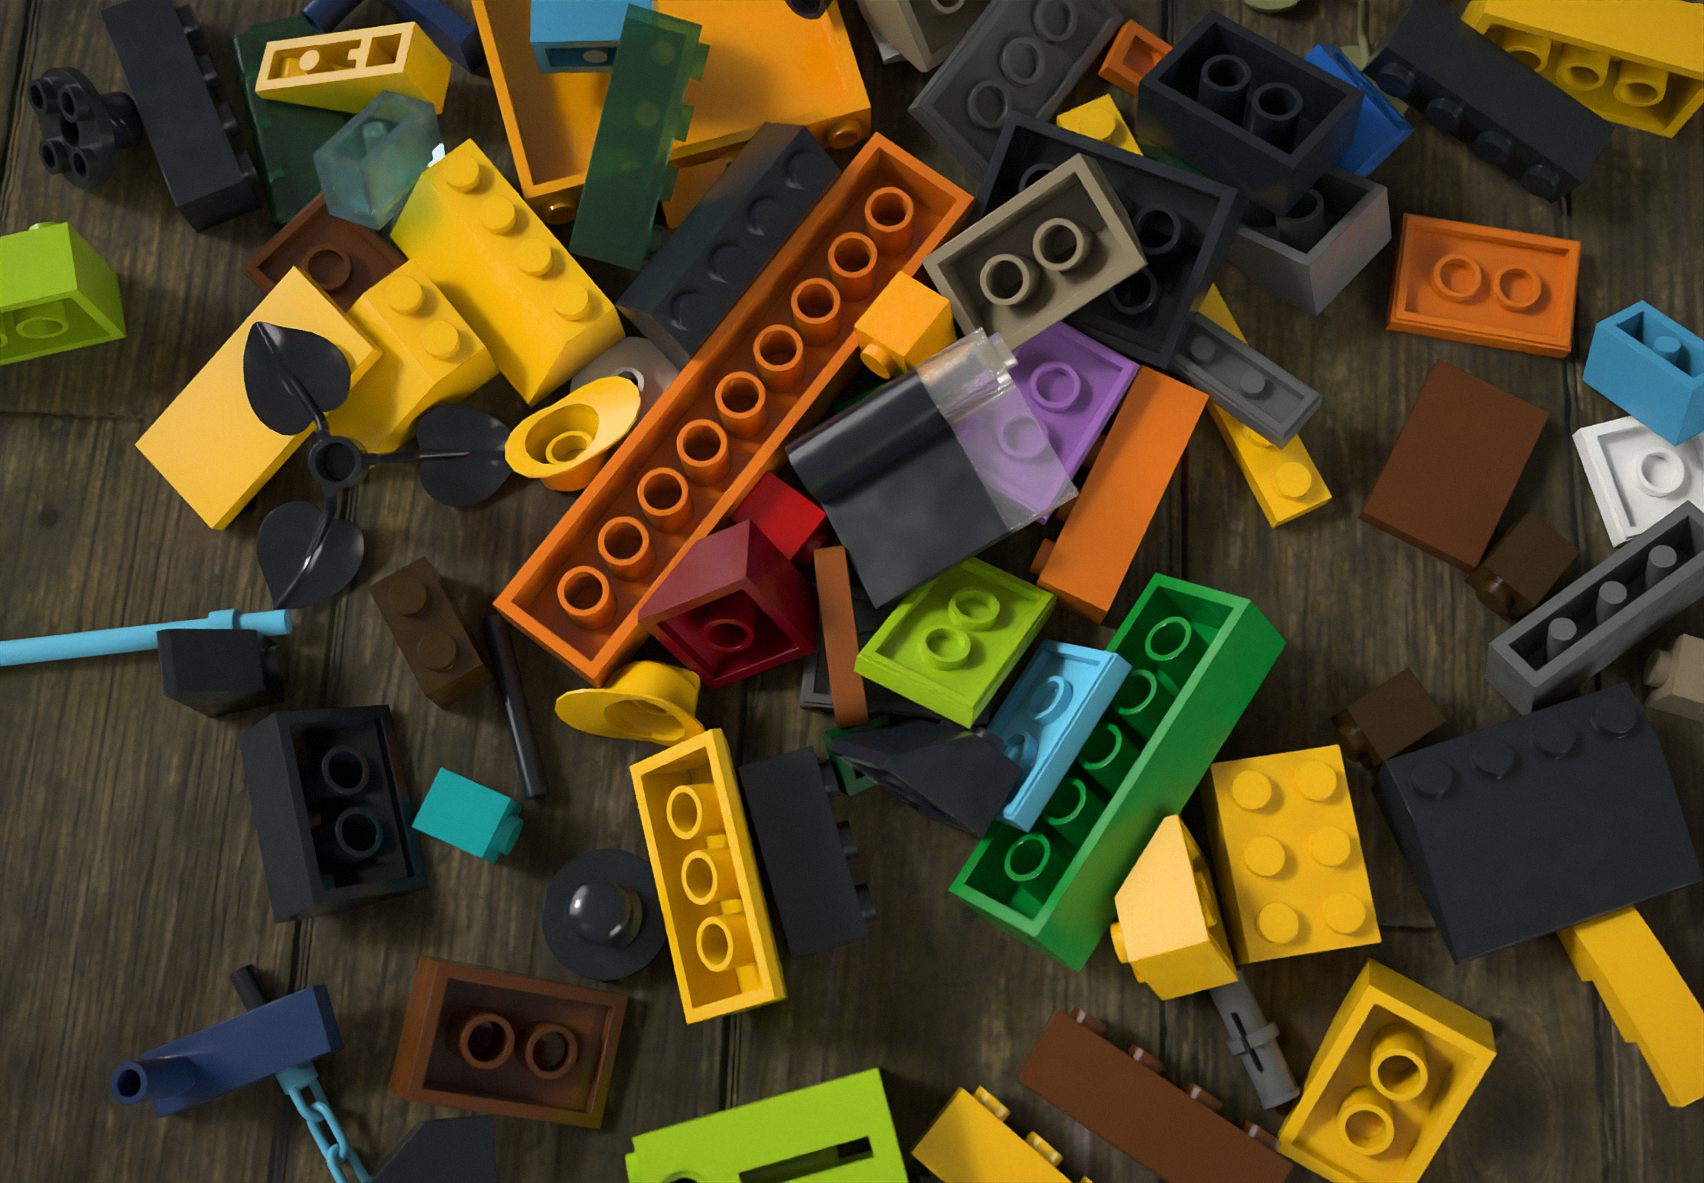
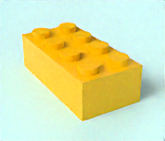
M1471 0L1461 17L1462 21L1604 120L1672 138L1704 103V4L1689 3L1682 0Z

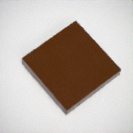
M326 187L240 269L249 280L268 295L291 268L296 266L305 270L339 307L347 313L363 293L407 261Z

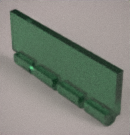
M302 15L251 25L249 26L251 34L245 33L232 37L230 39V47L238 79L243 82L240 85L249 127L255 132L252 135L257 161L263 181L268 182L264 190L273 226L282 229L326 187L361 219L370 218L344 112L265 99L255 92L267 42L320 34L304 20Z

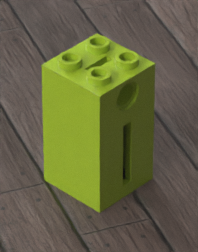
M877 1067L648 1131L632 1138L635 1150L625 1156L630 1183H677L679 1178L685 1177L694 1179L698 1183H908ZM869 1136L872 1150L844 1158L839 1157L837 1144Z

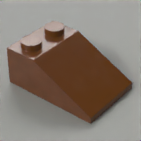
M420 954L389 1088L405 1101L600 1129L629 996L498 968Z

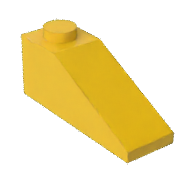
M416 22L267 42L255 92L265 99L391 120L442 114L453 64Z

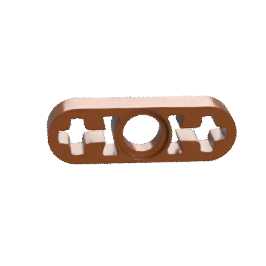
M845 546L813 549L837 728L869 725V710L864 676L854 672L856 657L860 653V644Z

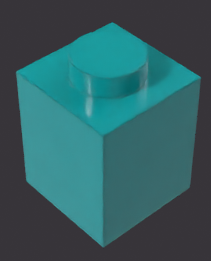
M441 767L412 827L495 865L500 853L509 854L519 838L524 821L518 815L523 806L503 794Z

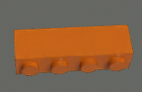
M1141 365L1133 384L1129 385L1112 413V416L1116 417L1108 435L1100 433L1082 463V466L1091 469L1082 489L1071 484L1055 516V518L1065 522L1057 541L1054 542L1044 538L1029 570L1040 576L1036 584L1037 587L1058 596L1056 606L1099 626L1101 625L1210 395Z

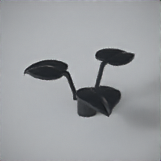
M262 321L255 322L252 325L247 337L243 357L244 383L249 403L259 420L269 429L281 435L292 436L299 434L313 420L315 421L318 429L316 432L318 442L310 451L308 465L314 479L323 485L322 494L325 496V509L323 512L313 503L293 501L272 510L260 526L257 536L258 561L268 586L271 604L275 610H295L326 600L343 589L360 570L365 554L364 534L355 523L345 519L334 518L338 508V488L351 487L360 483L367 475L370 466L422 462L419 477L425 491L442 504L453 507L471 506L486 500L502 486L514 471L505 459V444L512 430L490 414L463 405L441 406L420 418L416 426V438L421 450L368 454L365 446L358 440L348 436H332L329 421L324 412L339 408L347 399L351 387V371L344 354L331 341L313 332L277 326Z

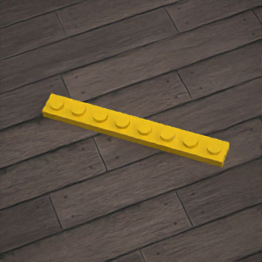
M1109 94L1060 114L1056 118V126L1143 156ZM1213 282L1199 312L1247 344ZM1207 400L1205 405L1272 529L1327 504L1332 498L1297 433L1281 450L1211 400Z

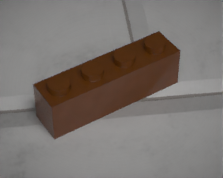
M1074 1007L1070 1016L1061 1010L1053 1011L1012 1078L1167 1183H1284L1293 1167L1292 1163L1276 1153L1282 1144L1277 1138L1248 1120L1239 1129L1218 1115L1224 1105L1222 1102L1190 1082L1187 1083L1183 1091L1161 1077L1166 1068L1162 1062L1133 1044L1124 1053L1103 1039L1109 1030L1106 1025L1077 1007Z

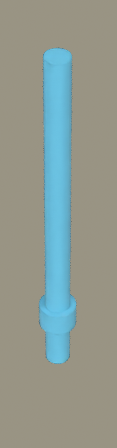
M239 609L211 611L208 618L0 641V666L158 649L156 631L164 629H256L265 636L284 635L292 632V618L288 609L242 614Z

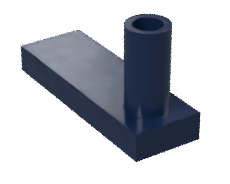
M310 0L300 10V14L318 34H330L363 0ZM378 0L406 23L416 22L441 51L470 74L487 59L476 28L441 0Z
M326 984L310 986L142 1053L143 1060L121 1064L115 1069L111 1077L110 1085L114 1098L124 1105L153 1100L157 1117H168L344 1049Z

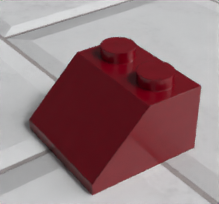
M748 519L696 541L638 612L637 621L690 671L698 674L700 680L712 691L817 651L819 595L811 583L751 519Z

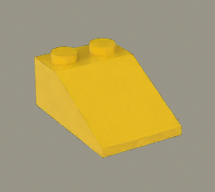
M411 258L363 293L346 313L384 353L349 391L345 402L326 416L329 421L330 432L332 436H348L358 440L365 446L368 454L394 452L416 435L417 423L423 415L441 406L457 405L500 373L486 346L414 258Z
M1369 957L1339 1007L1301 1085L1303 1092L1295 1097L1276 1136L1282 1143L1277 1151L1333 1183H1417L1497 1054L1491 1022Z

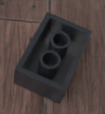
M1211 10L1139 81L1134 132L1224 185L1240 190L1250 200L1283 218L1353 143L1365 92L1220 13Z

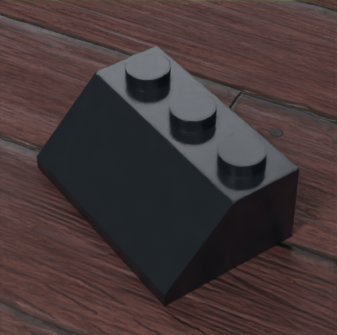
M389 704L274 712L238 736L275 924L334 915L421 891L429 887L417 830L412 827L414 816Z

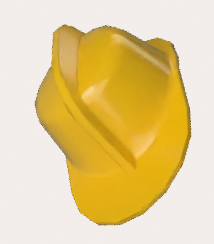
M619 376L599 378L580 387L555 404L527 417L510 433L505 444V459L516 473L528 478H539L546 488L551 491L573 492L587 488L615 454L618 441L627 434L637 420L642 404L640 390L630 379Z
M633 661L616 670L602 689H579L566 692L557 698L555 712L568 725L589 734L610 738L649 741L673 747L706 732L703 724L695 718L700 690L699 675L694 671L660 661Z

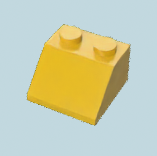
M1178 814L1165 817L1114 897L1119 922L1113 923L1110 926L1113 944L1122 964L1129 962L1139 983L1146 982L1162 1001L1239 981L1208 859Z

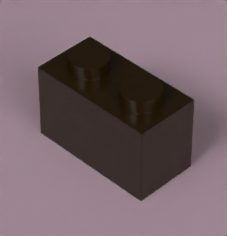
M425 556L368 586L374 601L424 695L442 710L496 680L491 665L442 575Z

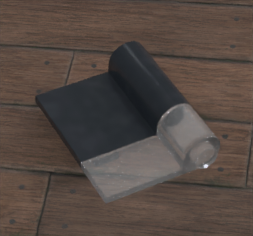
M982 326L785 445L786 453L797 475L812 496L822 504L842 545L845 546V551L866 592L878 611L888 607L1079 495L1008 371L1019 363L1000 331L988 337Z

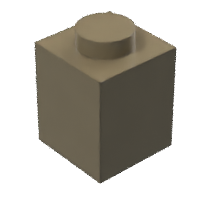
M1682 634L1658 646L1650 653L1643 670V683L1649 685L1644 706L1704 723L1703 639Z

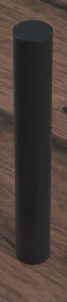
M501 614L488 616L481 622L524 797L527 801L548 796L550 791L508 622Z

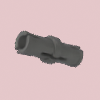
M1239 968L1236 970L1238 982L1207 989V991L1210 992L1231 1036V1039L1226 1042L1231 1054L1240 1055L1260 1097L1262 1108L1269 1109L1299 1096L1303 1091L1300 1085L1297 1084L1275 1039L1280 1034L1275 1021L1267 1022L1245 976L1244 968Z

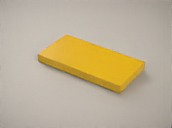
M296 266L291 268L135 444L211 529L224 530L317 427L313 420L299 434L292 436L281 435L264 425L254 413L247 397L243 373L244 350L252 325L255 322L262 321L277 326L313 332L328 339L340 349L348 361L351 371L350 390L384 353L305 270ZM331 411L324 412V415L327 416Z

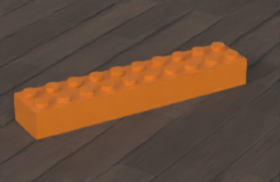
M876 132L494 601L493 605L506 621L595 688L602 689L611 675L628 664L651 635L637 621L638 612L696 541L731 527L729 517L767 470L777 475L789 460L785 445L817 425L864 365L860 358L861 350L854 329L856 322L899 271L925 286L928 284L931 277L921 260L965 231L973 210L975 198Z

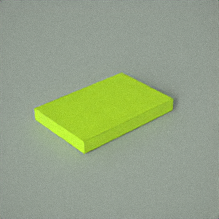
M972 557L906 595L857 655L854 672L970 729L1054 612L1058 596Z

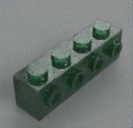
M630 3L628 4L568 252L639 272L641 271L643 260L651 261L657 254L664 227L652 224L658 200L670 203L679 170L678 166L668 164L673 140L686 142L694 111L693 105L683 103L689 78L701 82L710 48L709 44L699 42L702 25Z

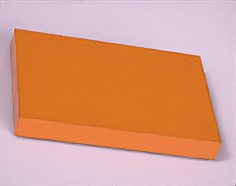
M1403 213L1397 226L1385 329L1564 359L1571 352L1581 242Z

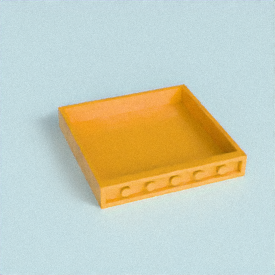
M471 0L523 195L527 205L543 223L563 224L575 219L578 214L603 207L607 209L626 207L633 203L636 198L659 193L655 180L657 175L721 158L725 159L726 166L728 167L764 122L804 125L823 149L827 147L834 149L848 148L858 143L862 138L871 136V105L837 0H833L825 13L815 20L798 16L789 8L785 0H657L659 7L658 71L540 73L530 43L531 0Z

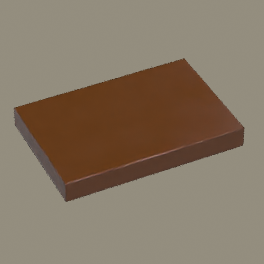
M1438 359L1431 367L1357 518L1470 574L1479 564L1550 413Z

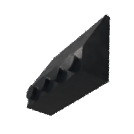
M1010 109L965 230L1076 154L1081 153L1094 158L1126 209L1148 265L1062 319L1061 322L1104 346L1168 370L1228 254L1250 198L1236 188Z
M1627 682L1386 760L1371 788L1456 966L1700 884L1704 880L1659 738Z

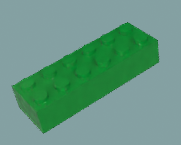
M1155 573L1105 649L1107 652L1119 654L1132 666V669L1029 832H1025L994 820L948 891L991 926L1079 974L1117 914L1114 897L1165 817L1180 814L1287 644L1252 600Z

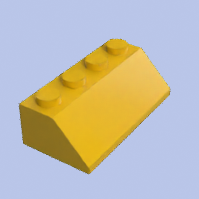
M471 138L421 173L390 234V238L408 261L414 258L483 342L496 367L530 408L534 407L582 371L602 353L626 338L615 306Z
M710 729L629 766L687 1024L745 1012L789 999L769 918L767 902L764 897L755 859L752 839L740 796L737 776L729 745L722 729Z

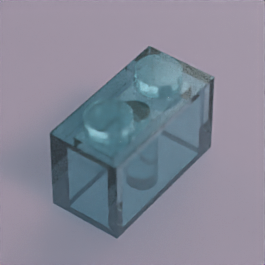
M384 89L312 156L329 215L380 230L406 204L421 173L443 158L445 152L434 104Z

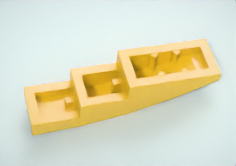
M1632 906L1556 932L1582 982L1593 981L1624 1041L1637 1043L1669 1105L1683 1107L1704 1097V1012L1669 956L1635 907Z

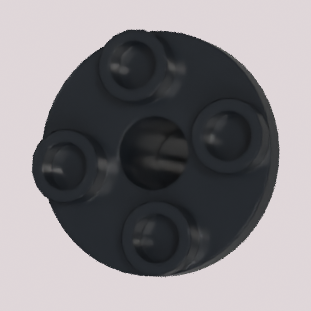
M70 66L48 69L41 78L29 81L27 94L33 110L38 115L40 130L43 136V140L39 144V154L46 170L52 175L62 173L70 183L82 189L98 187L107 183L114 170L115 150L135 147L143 137L144 124L133 98L122 91L99 94L91 81L82 72Z
M599 849L577 856L559 870L545 893L541 912L545 940L557 960L570 971L580 976L601 981L623 979L643 970L665 948L668 936L653 869L648 862L635 854L619 849Z

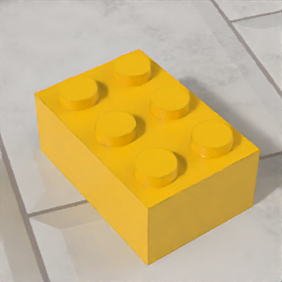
M1339 745L1210 764L1198 783L1234 964H1248L1382 942Z

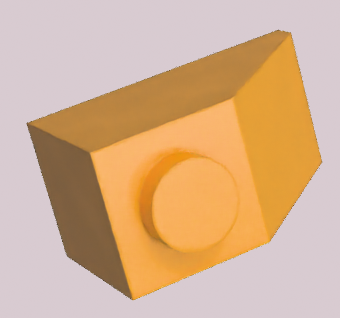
M902 271L895 275L854 325L861 350V360L872 372L882 378L889 379L892 375L897 378L913 367H916L924 379L928 381L954 371L961 362L950 300Z

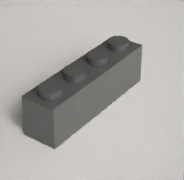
M1687 500L1490 642L1485 680L1522 716L1551 707L1704 596V513Z

